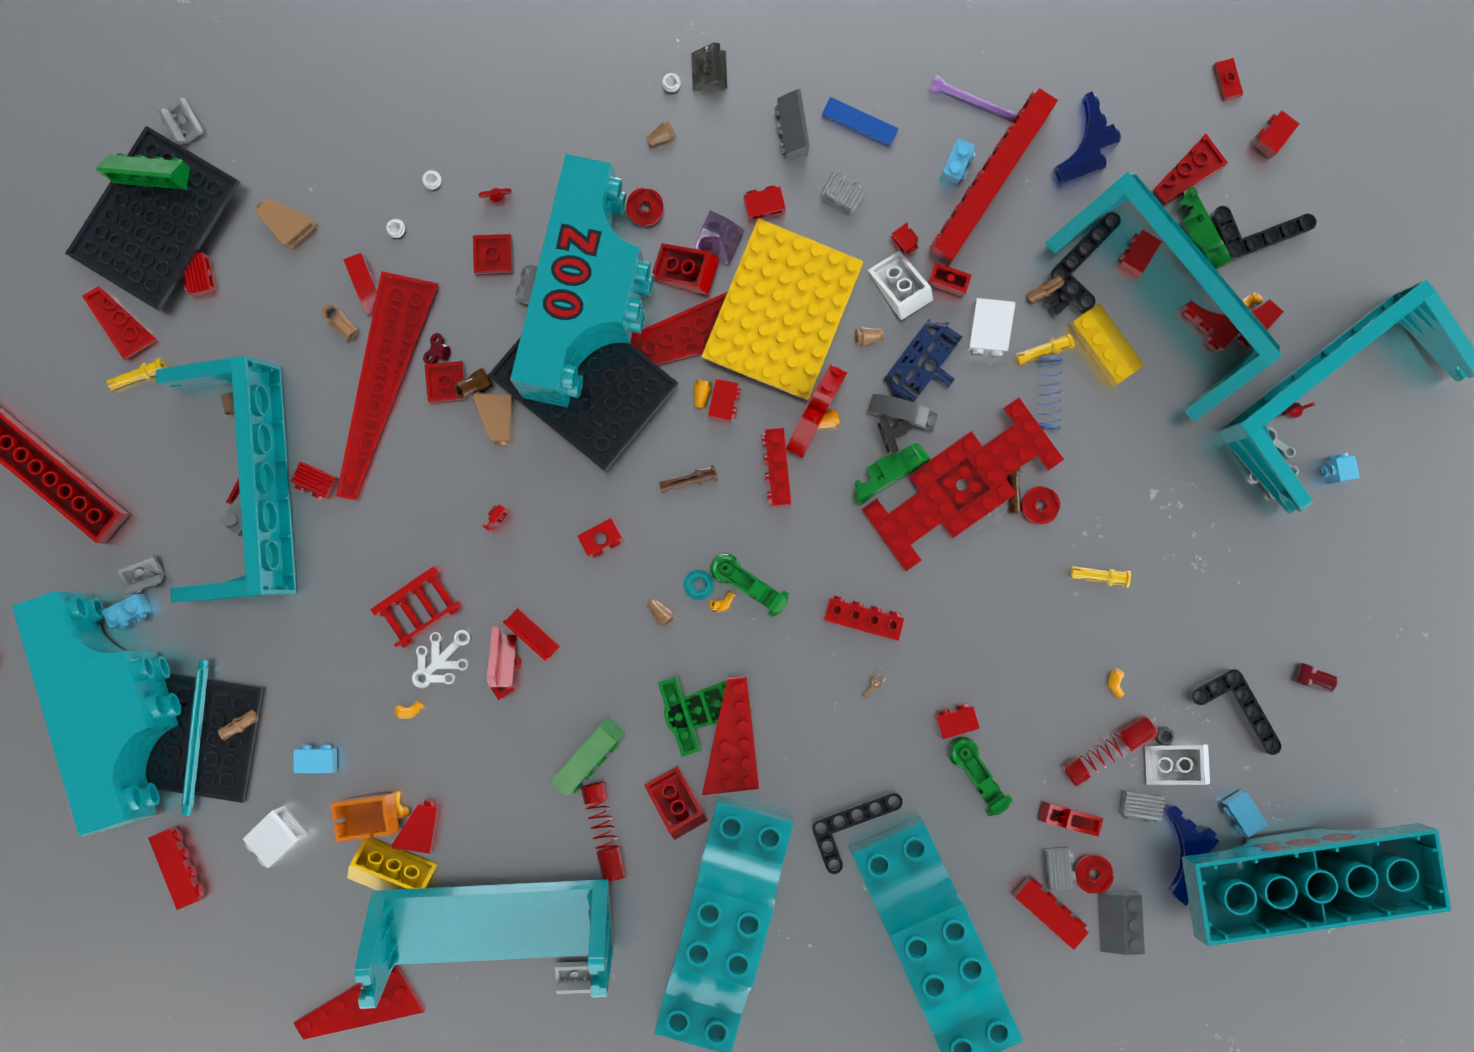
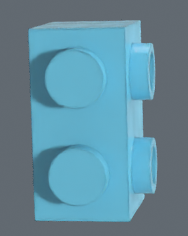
M958 138L940 178L956 186L960 179L964 181L968 172L965 169L968 162L972 163L976 155L973 152L975 145Z
M1348 453L1330 456L1329 461L1322 462V474L1326 477L1327 484L1360 478L1355 455L1348 456Z
M135 594L102 610L109 628H117L118 630L129 626L128 623L134 620L136 622L146 618V614L153 612L145 594Z
M330 744L319 745V748H312V745H300V748L293 750V773H334L337 771V748H331Z
M1240 790L1222 802L1225 807L1223 808L1224 813L1229 819H1233L1235 822L1233 826L1239 835L1249 838L1268 825L1246 791Z

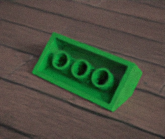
M117 153V156L108 155L98 165L96 171L113 183L187 190L190 167L178 158L165 160L162 157L154 156L153 159L142 155L129 157L126 154Z

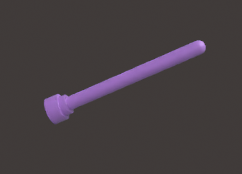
M935 76L930 90L933 92H946L1010 120H1014L1016 117L1014 112L945 84V81H942L943 78Z

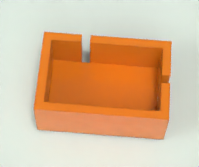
M394 793L343 799L330 803L333 821L345 817V821L333 825L336 842L365 839L373 836H388L399 832Z

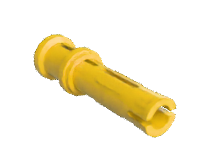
M1067 332L1065 336L1057 339L1051 338L1048 343L1015 354L1019 366L1052 353L1057 355L1062 350L1073 349L1075 344L1070 332Z
M158 357L156 361L141 364L138 369L107 379V384L110 383L108 387L111 391H114L141 379H152V376L156 375V369L166 368V365L162 358Z
M1072 566L1070 578L1106 582L1109 586L1117 584L1129 588L1131 582V571L1120 572L1114 569L1106 571Z

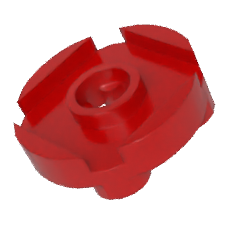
M636 189L628 196L626 203L627 215L634 224L642 228L652 226L661 219L664 213L663 200L659 193L653 189ZM642 203L650 205L647 212L640 210Z
M1044 486L1031 488L1021 499L1022 513L1033 524L1042 525L1053 521L1057 517L1061 505L1057 493ZM1038 500L1046 504L1043 506V511L1040 508H1036Z
M1088 854L1082 857L1074 868L1077 885L1089 894L1107 891L1114 879L1112 865L1100 855ZM1097 869L1098 877L1090 879L1089 872Z

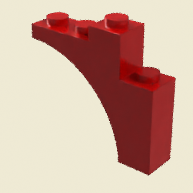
M1268 299L1251 312L1268 330L1284 311L1272 300ZM1192 300L1181 308L1186 318L1194 320L1202 332L1209 334L1205 341L1211 350L1219 353L1234 338H1237L1236 341L1242 347H1252L1226 315L1208 311Z
M830 364L801 416L786 447L787 450L803 458L847 372Z

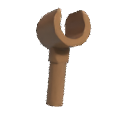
M877 673L871 679V685L862 694L864 698H866L872 690L880 687L884 683L885 678L881 682H878L876 680V677L879 675V673Z

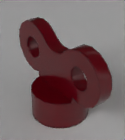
M434 333L430 338L431 347L423 355V361L426 364H434L437 358L445 361L450 356L451 348L443 344L444 337L440 333Z

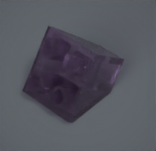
M710 210L702 226L695 249L710 251L720 259L719 261L729 265L745 230L730 219Z

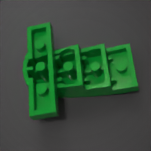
M677 676L658 682L665 704V721L668 728L675 735L681 757L701 751L694 729L718 723L727 680L685 697L683 696Z

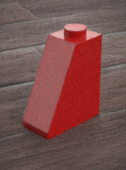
M424 800V802L419 803L392 843L391 848L427 854L432 853L441 805L435 804L436 801Z

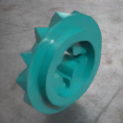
M693 570L684 579V591L694 600H703L710 596L713 591V578L704 570ZM703 577L702 584L707 588H699L695 593L696 586L691 581L698 582Z

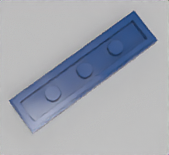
M832 97L829 98L822 113V116L889 147L899 129Z

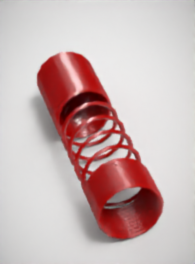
M1143 715L1137 721L1135 720L1132 724L1130 723V725L1120 730L1119 735L1113 734L1115 745L1110 740L1105 739L1104 743L1107 751L1101 745H1096L1099 757L1092 750H1088L1090 762L1080 755L1079 758L1077 757L1075 760L1070 761V763L1068 762L1067 765L1065 764L1063 768L1072 783L1078 787L1091 779V775L1081 761V757L1098 774L1089 752L1093 753L1107 769L1099 753L1098 746L1115 763L1106 741L1111 743L1122 758H1124L1116 743L1115 736L1121 739L1130 752L1142 747L1143 744L1145 745V743L1150 742L1153 738L1155 739L1158 736V732L1150 719Z
M597 782L581 787V795L585 805L596 803L586 807V810L608 808L599 814L588 817V820L605 817L611 818L590 829L613 827L610 831L595 836L592 839L616 837L608 843L595 847V849L605 848L596 852L602 879L614 882L625 878L627 873L621 856L620 846L608 845L618 838L615 835H606L612 832L615 826H601L611 821L613 817L599 816L609 811L611 807L597 806L608 799L604 782Z

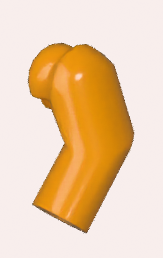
M728 590L723 599L712 600L709 603L710 609L713 612L728 610L736 594Z
M392 791L391 793H394L397 817L401 819L408 817L410 814L409 808L403 807L400 804L401 792Z

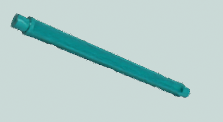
M199 659L196 671L181 807H183L182 815L188 816L191 815L194 803L205 690L209 670L207 668L208 660Z

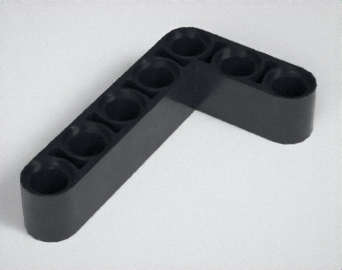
M1219 206L1209 216L1229 252L1231 262L1302 236L1314 229L1317 224L1315 216L1308 213L1242 238L1232 212L1227 206ZM1217 213H1221L1224 219H1218ZM1302 220L1307 222L1308 228L1302 225ZM1284 227L1290 230V235L1285 233ZM1224 230H1227V231L1230 232V234H1231V237H1230V238H1228V237L1225 236ZM1267 234L1273 237V242L1267 239ZM1249 241L1255 243V249L1250 247ZM1232 247L1237 249L1238 255H1234L1231 252Z
M1116 212L1107 213L1048 274V281L1054 278L1053 274L1055 272L1062 276L1064 284L1056 290L1081 313H1086L1092 309L1096 300L1094 295L1072 273L1120 225L1121 219ZM1106 219H1111L1114 222V226H1109L1106 223ZM1093 232L1099 233L1101 240L1095 239ZM1080 246L1087 247L1088 253L1081 252ZM1067 259H1072L1075 267L1068 266ZM1067 286H1073L1075 294L1069 293ZM1081 299H1087L1089 307L1083 306Z
M1225 669L1188 690L1187 699L1195 705H1205L1228 692L1259 749L1270 755H1276L1281 751L1282 745L1239 670ZM1230 673L1235 675V680L1232 683L1228 680ZM1214 682L1218 684L1216 692H1213L1211 689V685ZM1242 689L1245 694L1244 697L1240 700L1238 698V692ZM1197 691H1200L1202 695L1199 701H1196L1194 697ZM1252 706L1254 713L1252 716H1249L1247 710ZM1259 724H1262L1264 727L1261 733L1257 731ZM1269 741L1273 742V747L1271 750L1267 749V743Z
M889 791L813 820L811 825L812 831L829 873L838 874L843 868V862L832 834L900 809L903 800L897 792ZM891 796L898 797V803L894 806L888 804ZM879 803V811H870L871 804ZM855 809L862 811V816L858 819L852 817V812ZM842 816L844 822L841 825H835L833 823L835 817ZM818 823L826 825L823 832L815 830V826ZM825 841L832 843L830 850L822 849V844ZM833 859L839 861L838 867L834 869L828 866L829 862Z

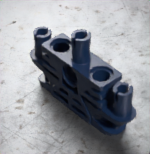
M931 319L927 320L883 379L888 381L893 393L892 397L897 396L900 399L914 403L918 397L906 390L903 384L906 387H912L911 390H916V394L920 395L933 377L947 386V388L950 387L956 378L944 371L941 366L954 350V347L951 346L950 348L947 342L944 344L942 342L943 339L939 336L942 335L954 346L959 343L963 336L948 326L949 322L942 324L937 322L931 323ZM927 328H933L938 331L933 335L927 331ZM935 340L937 342L931 351H928L927 349ZM923 355L927 358L922 362L921 366H918L917 363ZM925 363H932L934 371H928L925 368ZM913 369L915 373L912 375L909 381H907L906 377ZM893 374L900 379L898 385L892 378Z

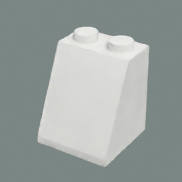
M976 298L971 305L967 350H971L973 354H983V352H991L992 356H1002V354H1005L1009 347L1015 302Z
M282 806L272 810L243 840L245 841L246 848L257 855L258 862L262 866L270 868L308 834L287 809Z

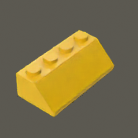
M1100 303L1069 324L1071 330L1112 387L1144 365Z
M365 838L349 865L347 879L377 891L428 888L437 864L401 849L391 848V845L373 838Z

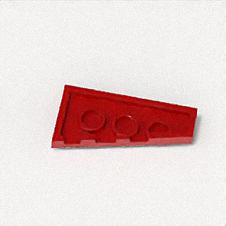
M1205 133L1198 143L1190 149L1184 158L1154 188L1153 193L1162 205L1165 206L1182 195L1188 188L1196 186L1227 166L1228 162Z
M99 286L82 295L124 360L158 341Z

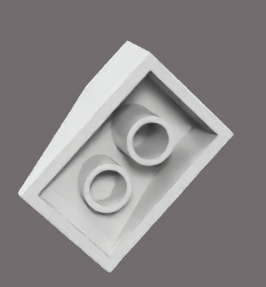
M900 250L868 269V273L886 301L901 320L933 301L930 285Z
M1208 744L1145 746L1147 785L1210 784Z

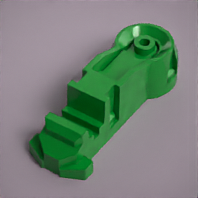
M1193 186L1184 191L1178 208L1179 210L1186 208V210L1190 209L1191 211L1188 217L1181 220L1180 224L1185 233L1215 269H1220L1231 263V257L1199 198L1196 188Z
M914 443L903 449L900 453L884 456L871 466L866 467V472L870 477L869 484H866V482L861 483L859 479L855 481L853 497L856 504L862 505L871 497L930 461L931 458L920 444Z
M721 553L712 560L710 572L717 582L722 584L731 583L770 609L768 615L771 617L782 612L787 604L789 593L786 591L779 593L768 584L759 580V578L740 567L738 559L730 553Z
M968 737L953 739L947 748L948 758L955 766L964 770L988 806L985 810L987 815H999L1006 811L1013 800L1010 795L1005 796L1000 790V786L992 779L993 776L979 757L980 751L974 740Z

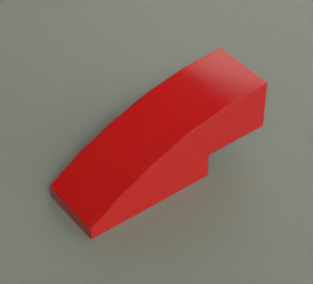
M358 253L343 260L367 316L373 315L378 288L365 256L362 253Z
M1045 801L1042 802L1038 820L1044 823L1099 837L1104 819Z

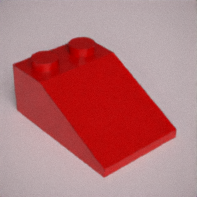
M661 243L652 274H654V281L690 292L709 295L720 259L710 251Z
M678 766L644 785L669 834L674 840L708 821Z

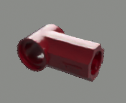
M1300 663L1295 682L1333 692L1337 686V677L1319 671L1314 666Z

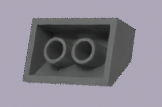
M796 89L777 98V105H774L775 117L779 116L780 123H777L778 135H782L783 142H780L781 154L785 153L786 159L808 156L809 139L801 89Z
M1137 891L1098 893L1101 952L1122 955L1145 954L1142 895Z

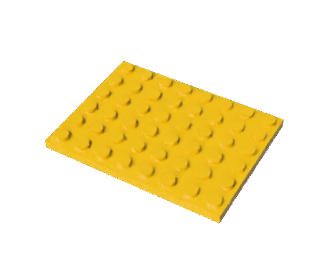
M758 218L701 358L808 401L863 261Z

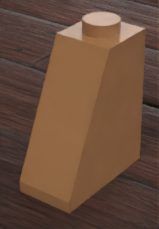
M271 199L261 201L257 205V209L254 210L288 249L317 225L311 217Z
M473 393L474 402L489 440L495 442L496 446H506V443H511L514 397L512 395Z

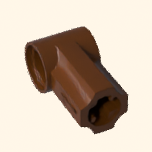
M481 368L472 373L468 378L455 383V394L457 397L464 399L473 395V393L487 391L494 383L487 376L488 374L485 369Z

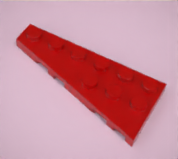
M747 675L727 677L702 795L759 789Z
M395 965L376 1008H359L358 999L361 983H357L299 1018L293 1024L301 1038L305 1040L424 1013V1009L398 965Z

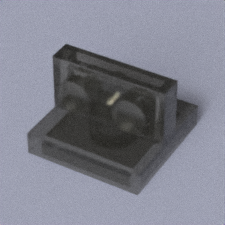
M713 42L692 52L693 90L701 91L707 87L719 90L727 89L726 51L720 50V43Z
M887 415L880 416L876 420L887 455L897 454L899 449L895 439L912 431L910 423L905 424L902 421L891 427Z

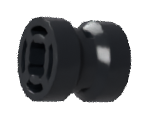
M1058 290L1043 302L1046 307L1052 309L1051 313L1055 317L1070 305L1066 300H1062Z

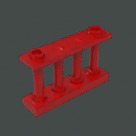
M438 566L431 567L370 609L374 616H384L399 638V641L394 644L396 648L401 646L402 648L407 647L412 643L411 639L446 615L450 614L452 616L461 610L459 607L463 603L461 601L454 603L439 582L438 575L442 572ZM427 582L433 585L448 607L439 614L422 591V586ZM411 593L418 597L432 618L423 625L406 602V597ZM395 604L397 606L400 605L416 629L407 636L390 613V607Z

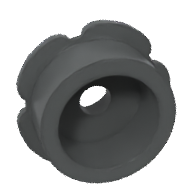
M1163 726L1160 727V730H1157L1158 736L1155 738H1157V742L1160 745H1170L1173 742L1174 732L1171 729Z

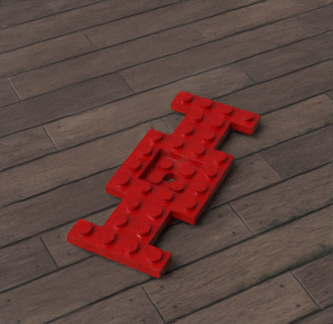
M1020 397L1003 408L1014 425L984 446L981 445L972 431L909 475V478L919 492L893 511L887 513L877 498L862 508V511L905 571H908L922 561L911 544L942 523L954 538L1017 494L1006 477L1035 456L1038 457L1047 471L1064 460ZM963 479L967 482L965 490L957 488L956 483L958 480Z

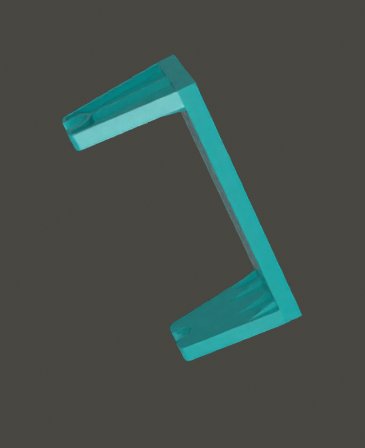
M1128 171L1045 244L1053 254L1059 253L1106 213L1129 200L1134 204L1252 346V349L1236 367L1185 407L1184 411L1195 422L1282 357V348L1134 171Z
M1427 279L1393 294L1217 432L1287 513H1293L1295 510L1301 512L1313 503V500L1275 447L1265 425L1394 324L1399 322L1455 381H1461L1466 377H1474V347Z
M239 356L156 369L157 385H169L170 388L174 389L233 386L245 575L227 582L170 588L171 603L297 594L281 366L248 356Z
M608 879L372 891L354 968L355 983H361L358 999L359 1008L377 1007L395 965L587 955L589 974H591V997H607L614 949Z

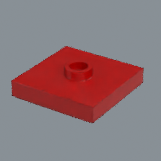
M511 234L473 235L474 274L513 273Z
M463 361L424 365L428 403L467 399V397L464 399L457 397L454 389L455 383L465 379Z

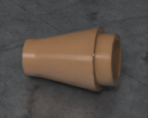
M668 121L662 122L646 138L653 147L656 144L673 139L672 136L675 135V132Z
M860 327L855 330V342L857 345L864 346L884 340L883 329Z
M656 598L647 604L658 625L661 624L662 627H665L674 619L673 612L657 601Z

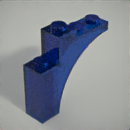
M1093 91L1085 94L1082 98L1086 123L1081 144L1070 158L1057 165L1053 170L1060 188L1102 172L1106 168L1107 161L1105 155L1101 154V152L1114 148L1120 143V131L1118 128H1115L1114 124L1106 126L1107 119L1101 113L1099 99L1097 96H1094Z
M1166 804L1163 810L1175 828L1180 847L1178 869L1167 890L1180 903L1187 906L1189 900L1182 857L1209 853L1220 841L1215 838L1217 834L1210 827L1199 826L1197 828L1193 821L1190 819L1185 820L1181 816L1183 812L1174 805L1172 807Z

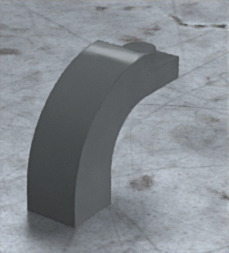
M881 394L872 395L868 412L876 416L902 421L928 432H933L938 416L937 413L930 411V408Z

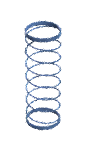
M1043 356L1039 358V361H1062L1063 363V358L1058 356ZM1039 366V367L1054 368V367H1051V366ZM1044 375L1039 377H1051L1053 375ZM1038 394L1042 396H1051V394ZM1045 403V404H1038V405H1047V404H1053V403ZM1037 413L1042 415H1050L1048 413ZM1051 422L1038 423L1044 424L1040 425L1043 430L1061 429L1060 425L1046 424Z

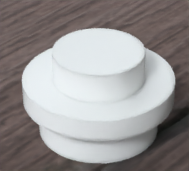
M669 73L663 77L662 86L667 92H676L681 86V80L678 75Z
M429 170L423 175L422 181L426 188L433 190L441 185L442 178L437 171Z
M392 219L386 225L387 233L393 238H399L405 233V224L399 219Z

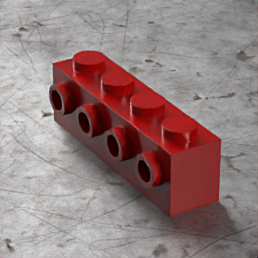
M784 428L765 429V434L761 435L762 446H766V453L763 454L764 465H768L765 480L766 484H770V491L767 492V501L771 503L772 507L791 506Z
M834 596L833 599L829 598L823 621L899 641L905 619L900 617L901 613L890 611L887 614L883 613L882 608L871 606V609L863 607L864 603L852 601V604L846 603L845 598Z
M175 826L148 837L176 910L204 899V888L198 882L196 877L197 870L190 862V853L184 847L181 831Z
M1026 877L1012 895L1075 950L1089 934L1085 929L1087 925L1080 918L1075 920L1071 917L1072 911L1064 904L1060 907L1056 903L1057 898L1049 891L1047 894L1041 890L1043 885L1035 878L1031 881Z

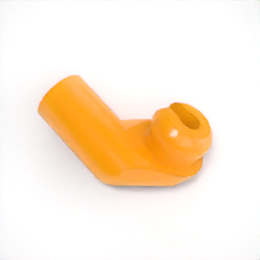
M1252 293L1243 302L1250 308L1253 304L1260 305L1263 297L1259 293Z
M1120 669L1112 671L1107 682L1116 699L1125 694L1119 686L1124 676L1123 671Z
M417 700L410 708L397 705L394 708V713L399 719H411L424 706Z

